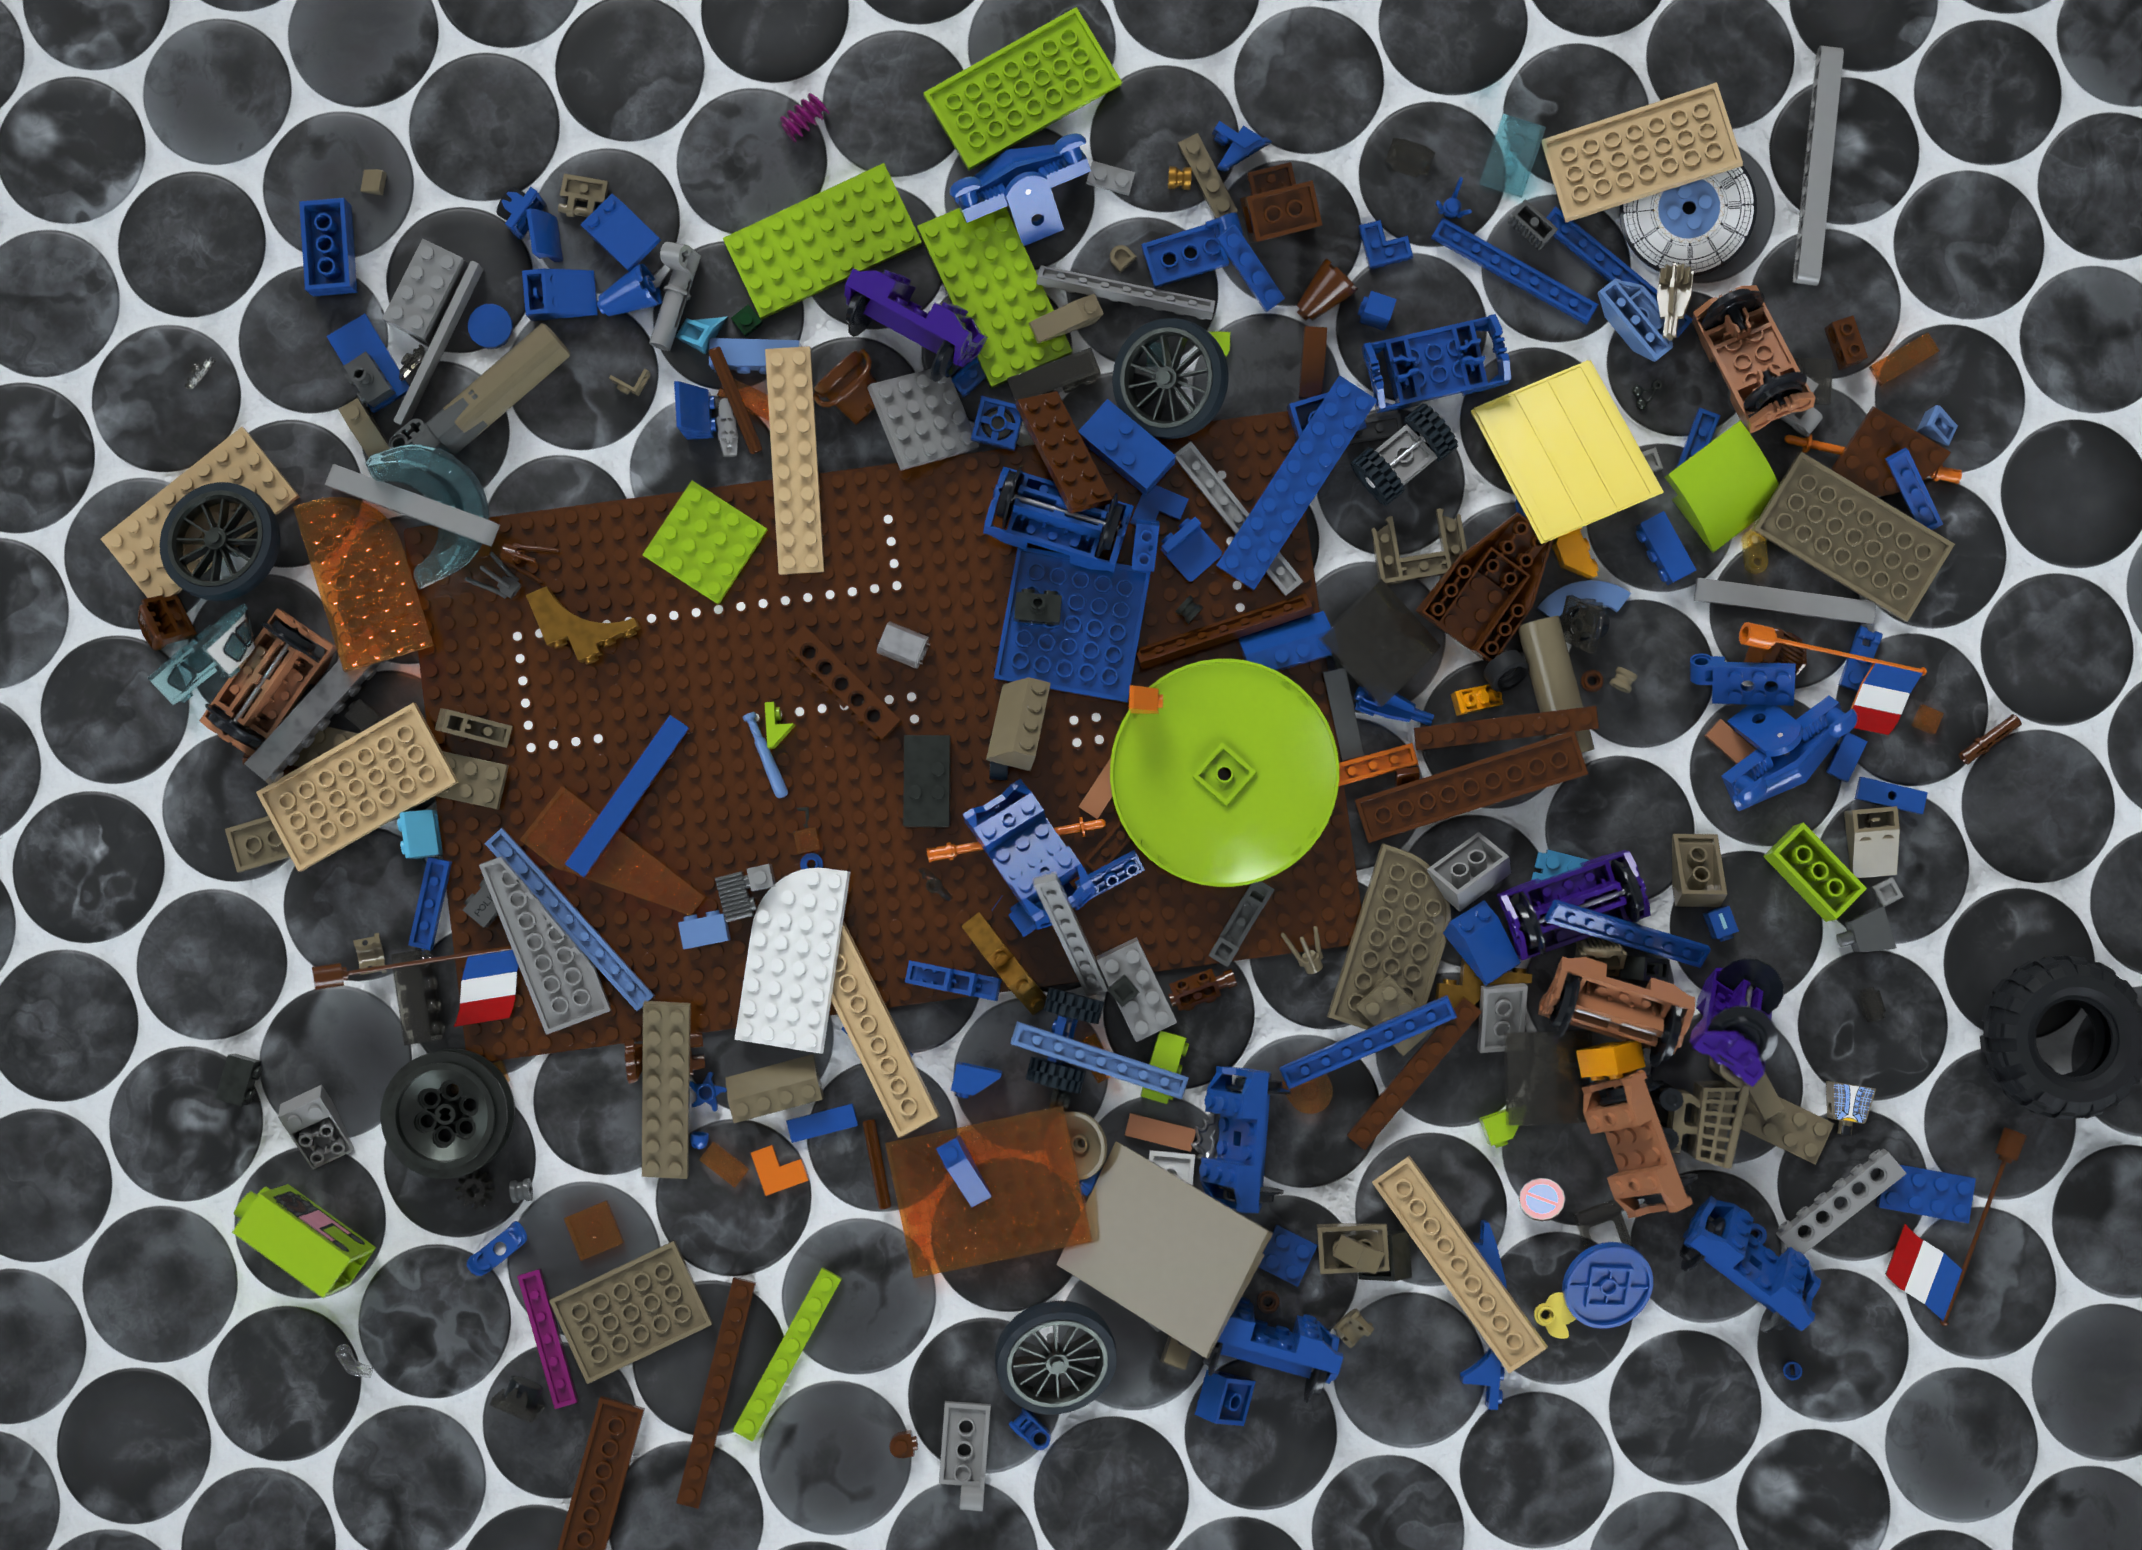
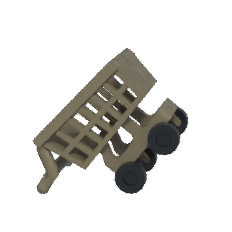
M1709 1055L1708 1066L1725 1080L1694 1081L1693 1095L1686 1090L1675 1089L1670 1084L1664 1082L1661 1087L1652 1091V1097L1655 1102L1668 1110L1667 1124L1659 1122L1672 1154H1680L1682 1137L1684 1134H1689L1688 1154L1696 1160L1731 1169L1750 1087L1746 1086L1745 1082L1727 1069L1725 1065L1718 1064ZM1736 1092H1739L1738 1100H1734ZM1687 1103H1692L1690 1122L1684 1121ZM1733 1105H1736L1735 1113L1732 1112ZM1734 1117L1732 1125H1729L1730 1118ZM1728 1130H1731V1131H1730V1136H1729V1138H1728V1137H1727V1132H1728ZM1725 1142H1728L1727 1149L1724 1150Z

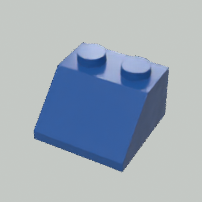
M958 1061L951 1091H954L957 1097L968 1099L969 1095L974 1096L1000 1079L1003 1071Z
M1207 1370L1203 1379V1386L1197 1402L1195 1415L1215 1424L1244 1426L1256 1381L1215 1370L1213 1375L1209 1376Z

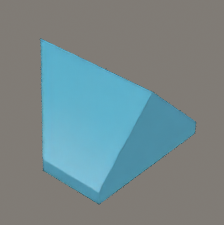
M728 317L697 320L686 318L676 338L706 355L709 350V339L716 338Z

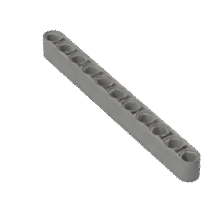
M1820 45L1816 54L1793 282L1797 284L1817 286L1821 277L1844 49Z

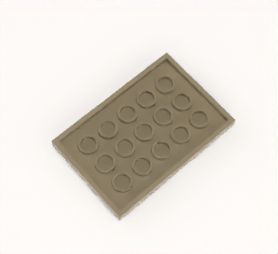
M675 1240L549 1300L587 1384L713 1324Z

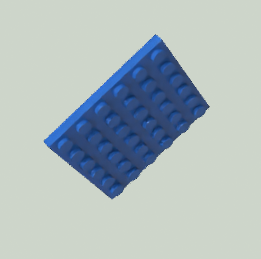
M1029 547L1026 550L1017 548L994 679L1013 682L1030 677L1050 682L1051 690L1127 703L1151 571L1131 569L1132 566L1118 563H1116L1114 573L1106 570H1091L1069 563L1071 556L1067 554ZM1021 589H1033L1036 594H1044V591L1058 592L1057 595L1062 596L1060 625L1014 622L1016 592H1021Z

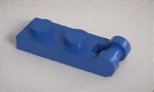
M1859 626L1849 653L1874 659L1883 633L1868 631V628ZM1864 639L1870 641L1869 646L1862 645ZM1847 658L1838 685L1858 692L1872 663Z

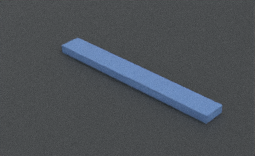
M1018 1021L1010 1042L1012 1045L1182 1099L1189 1077Z

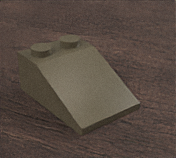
M1718 834L1672 835V888L1675 907H1720L1726 898L1727 889Z
M1316 1224L1320 1274L1366 1272L1356 1269L1333 1256L1341 1234L1384 1252L1377 1271H1390L1387 1224Z

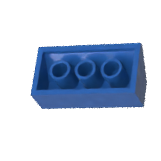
M1324 611L1238 638L1244 660L1264 665L1276 671L1336 655L1339 652L1333 630Z

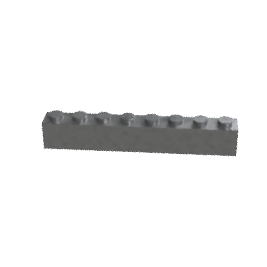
M368 628L244 764L269 785L272 782H277L283 776V770L288 765H292L297 761L299 752L304 747L308 748L314 742V736L319 730L323 731L328 727L330 718L335 713L339 714L346 706L345 702L350 696L354 697L361 690L360 685L366 679L370 680L375 675L376 668L380 663H385L391 657L393 648L372 629Z

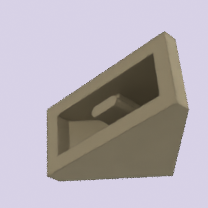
M1341 1234L1333 1256L1356 1269L1376 1274L1384 1252Z

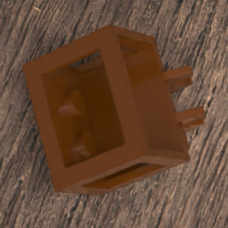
M1291 162L1247 173L1251 195L1240 198L1249 242H1259L1323 226L1313 180L1296 184Z

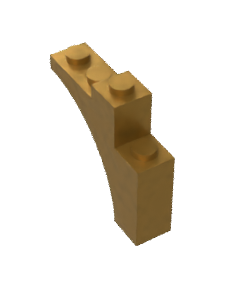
M547 586L526 595L546 645L554 646L556 649L565 646L567 640H570L577 660L581 663L591 664L598 661V656L603 655L600 648L601 645L603 647L611 646L616 643L615 639L622 636L624 638L632 637L637 634V630L641 629L638 620L635 618L615 623H598L573 615L563 607L552 590Z
M978 912L961 927L1012 993L1032 1015H1035L1044 1008L1047 996L1010 952L985 918Z
M1462 958L1459 985H1456L1457 980L1443 979V983L1436 984L1435 1000L1448 995L1454 1008L1464 996L1475 1005L1480 1000L1481 986L1485 985ZM1513 968L1512 972H1507L1488 985L1532 983V974H1526V969Z

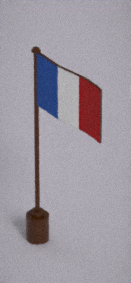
M506 946L347 971L346 967H341V963L312 967L315 990L344 986V981L348 980V975L467 957L461 979L459 1011L453 1026L457 1027L509 1018L515 1002L519 965L512 947Z
M2005 1127L1995 1150V1153L1999 1154L1998 1159L2002 1160L1962 1269L1945 1253L1919 1238L1905 1223L1902 1227L1885 1275L1898 1288L1924 1303L1941 1319L1940 1324L1942 1326L1949 1324L1947 1320L2007 1162L2011 1164L2013 1160L2018 1161L2027 1135Z

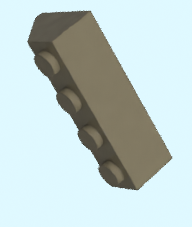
M1028 677L1003 684L986 757L987 761L1031 771L1037 752L1051 685L1050 682Z
M814 1054L725 1078L733 1123L825 1098Z

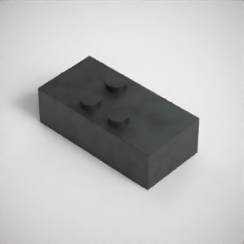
M904 735L903 826L950 828L951 736Z

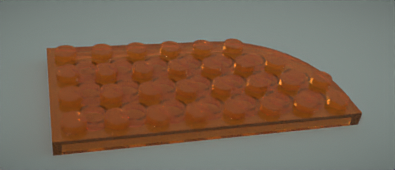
M344 497L322 498L293 506L344 672L434 646L401 540L394 526L380 511L362 501Z

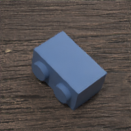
M719 910L706 912V917L698 918L697 914L683 917V922H678L683 949L731 940L728 922L725 921L724 914H720Z

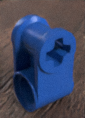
M1022 1408L1020 1415L1014 1421L1008 1423L1012 1430L1024 1438L1034 1449L1044 1450L1049 1446L1051 1432L1031 1411ZM1035 1434H1045L1047 1437L1046 1442H1036Z

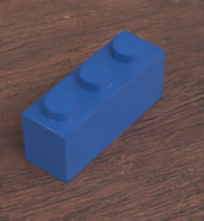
M1664 511L1636 526L1637 538L1646 545L1648 549L1647 556L1652 563L1655 562L1659 569L1657 573L1662 582L1670 585L1696 571L1693 562Z

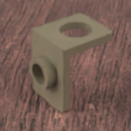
M644 369L634 387L610 375L609 379L617 385L616 388L627 395L631 392L639 397L651 373Z

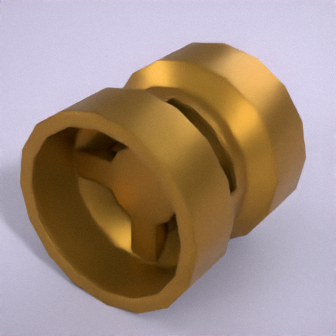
M1169 166L1168 189H1176L1181 186L1183 190H1190L1192 167H1184L1180 171L1177 167Z

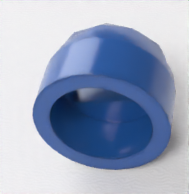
M701 1131L691 1132L690 1142L693 1148L703 1149L707 1146L709 1140L708 1133Z
M1788 1361L1783 1366V1373L1787 1379L1797 1380L1802 1375V1367L1796 1361ZM1790 1364H1794L1795 1375H1790Z

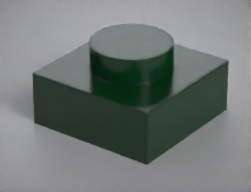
M746 305L731 317L745 337L763 324L749 305Z

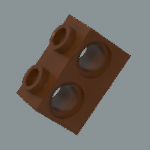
M1853 315L1834 321L1824 328L1839 370L1859 364L1868 358Z

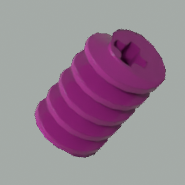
M811 93L807 95L809 102L805 99L801 100L802 107L797 104L794 105L795 113L788 110V118L785 116L780 117L782 128L794 142H796L795 134L803 137L802 128L810 131L809 122L815 126L817 125L815 117L823 120L822 112L824 111L829 114L820 99Z

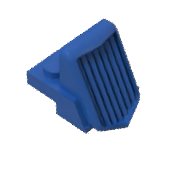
M1219 121L1212 132L1217 143L1222 146L1226 144L1230 146L1217 167L1220 171H1228L1231 167L1272 143L1267 137L1262 138L1244 125L1239 133Z

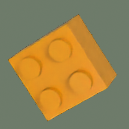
M1635 1040L1601 1043L1576 1050L1581 1078L1591 1077V1081L1602 1080L1605 1077L1610 1079L1623 1078L1625 1074H1631L1637 1071V1069L1646 1067L1642 1044Z

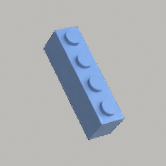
M709 339V350L721 347L729 369L737 370V373L749 374L750 371H759L761 374H767L765 349L802 347L800 340ZM709 356V366L712 370H714V372H716L714 365L711 361V358Z

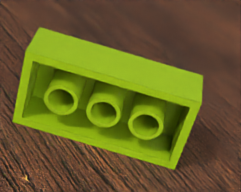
M1804 822L1792 826L1763 856L1825 922L1837 920L1867 889Z

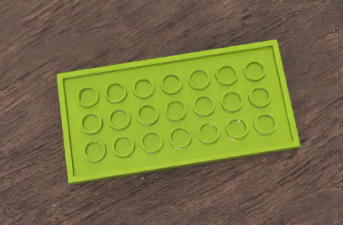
M1075 7L923 92V96L968 171L1119 87L1122 85V81L1081 13Z
M884 163L723 238L761 320L847 280L853 268L859 271H867L922 245V241Z
M1006 207L968 223L958 208L917 226L918 232L951 303L967 310V316L973 318L981 333L988 337L977 359L991 389L1072 354L1073 351L1065 334L1039 344L1033 335L1029 322L1054 310L1043 286L1036 284L1038 275Z

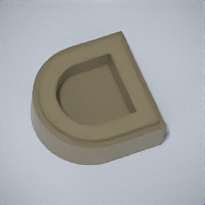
M1124 245L1114 247L1110 253V262L1119 273H1122L1137 259V256Z

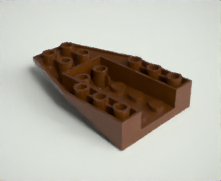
M1518 512L1462 553L1415 611L1482 660L1489 663L1497 655L1501 654L1533 608L1553 540L1540 544L1528 519Z

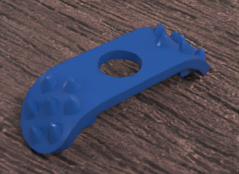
M514 1221L480 1251L470 1256L467 1260L469 1271L476 1276H482L493 1270L527 1241L524 1227L519 1222ZM498 1242H503L506 1245V1252L499 1256L495 1253L494 1247Z

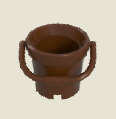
M855 350L850 353L814 387L813 399L821 407L835 405L855 425L860 423L875 408L867 387L877 381L870 373L872 360L866 350ZM826 397L829 401L824 402L820 398Z

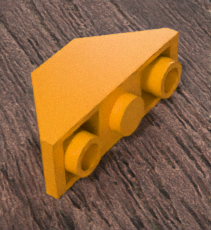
M1582 527L1555 538L1552 548L1561 568L1588 580L1598 576V565L1595 559H1591L1589 542L1586 538H1583L1580 531Z
M1489 684L1458 690L1450 694L1456 716L1503 705L1502 692H1496Z

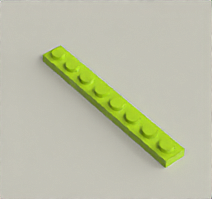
M823 1267L821 1268L733 1429L734 1432L753 1442L842 1280L841 1277Z

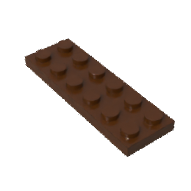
M1058 391L1018 399L1015 406L1069 513L1111 504L1112 497Z

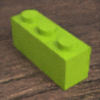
M1163 1030L1159 1031L1149 1064L1181 1074L1183 1065L1179 1064L1181 1055L1186 1056L1189 1043L1185 1042L1186 1037ZM1142 1087L1140 1094L1141 1097L1164 1104L1168 1103V1099L1173 1100L1174 1098L1173 1096Z

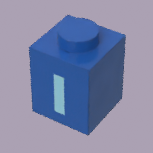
M1722 906L1702 913L1712 939H1720V942L1733 938V933L1739 932L1730 906Z

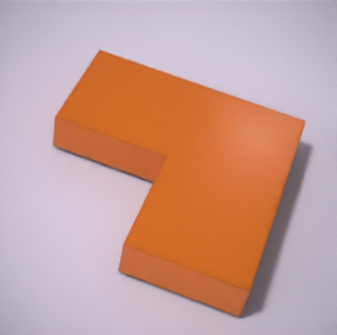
M773 1145L751 1152L765 1196L809 1181L802 1158L780 1166Z

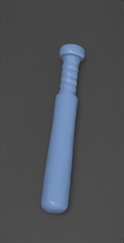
M748 713L743 716V720L749 724L755 740L754 744L775 796L783 798L787 796L788 789L770 749L767 748L766 739L762 737L756 723V713Z

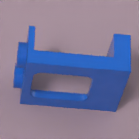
M1137 518L1131 569L1154 572L1159 521Z

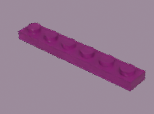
M540 1268L520 1274L517 1278L554 1409L577 1403L578 1397L553 1309L549 1302L550 1299L542 1270Z

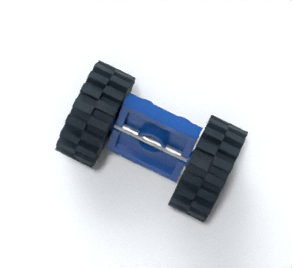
M1049 988L1043 1010L1062 1015L1054 1020L1052 1033L1073 1039L1078 1020L1099 1024L1104 1002L1071 992ZM1031 1056L1025 1079L1052 1088L1081 1093L1086 1071L1066 1065L1064 1063L1067 1062L1049 1056L1047 1059Z

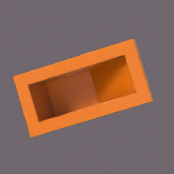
M1130 685V712L1159 714V708H1163V694H1159V689Z

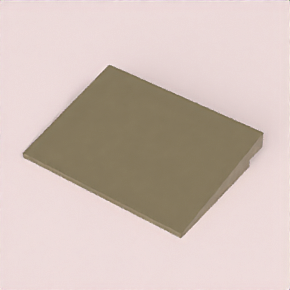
M1116 1141L1056 1265L1208 1359L1264 1257L1262 1253L1273 1233Z

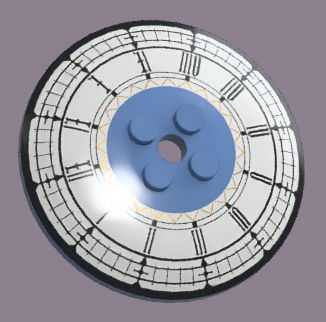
M1744 166L1620 205V224L1628 246L1648 267L1660 272L1661 268H1665L1666 264L1673 266V263H1676V265H1682L1683 263L1685 264L1684 268L1691 267V271H1694V277L1705 275L1729 263L1747 243L1753 231L1757 215L1755 187L1748 171ZM1692 202L1695 205V212L1692 214L1684 213L1682 209L1683 204Z

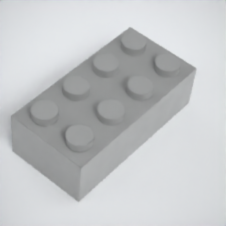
M422 238L382 319L389 325L429 344L469 264L462 257Z
M1137 937L1096 956V960L1109 987L1125 974L1140 992L1123 1007L1117 1002L1136 1042L1177 1023Z

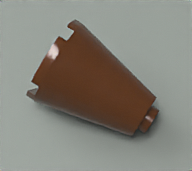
M1326 258L1298 302L1297 307L1299 310L1297 313L1305 321L1308 319L1314 321L1354 294L1358 288Z

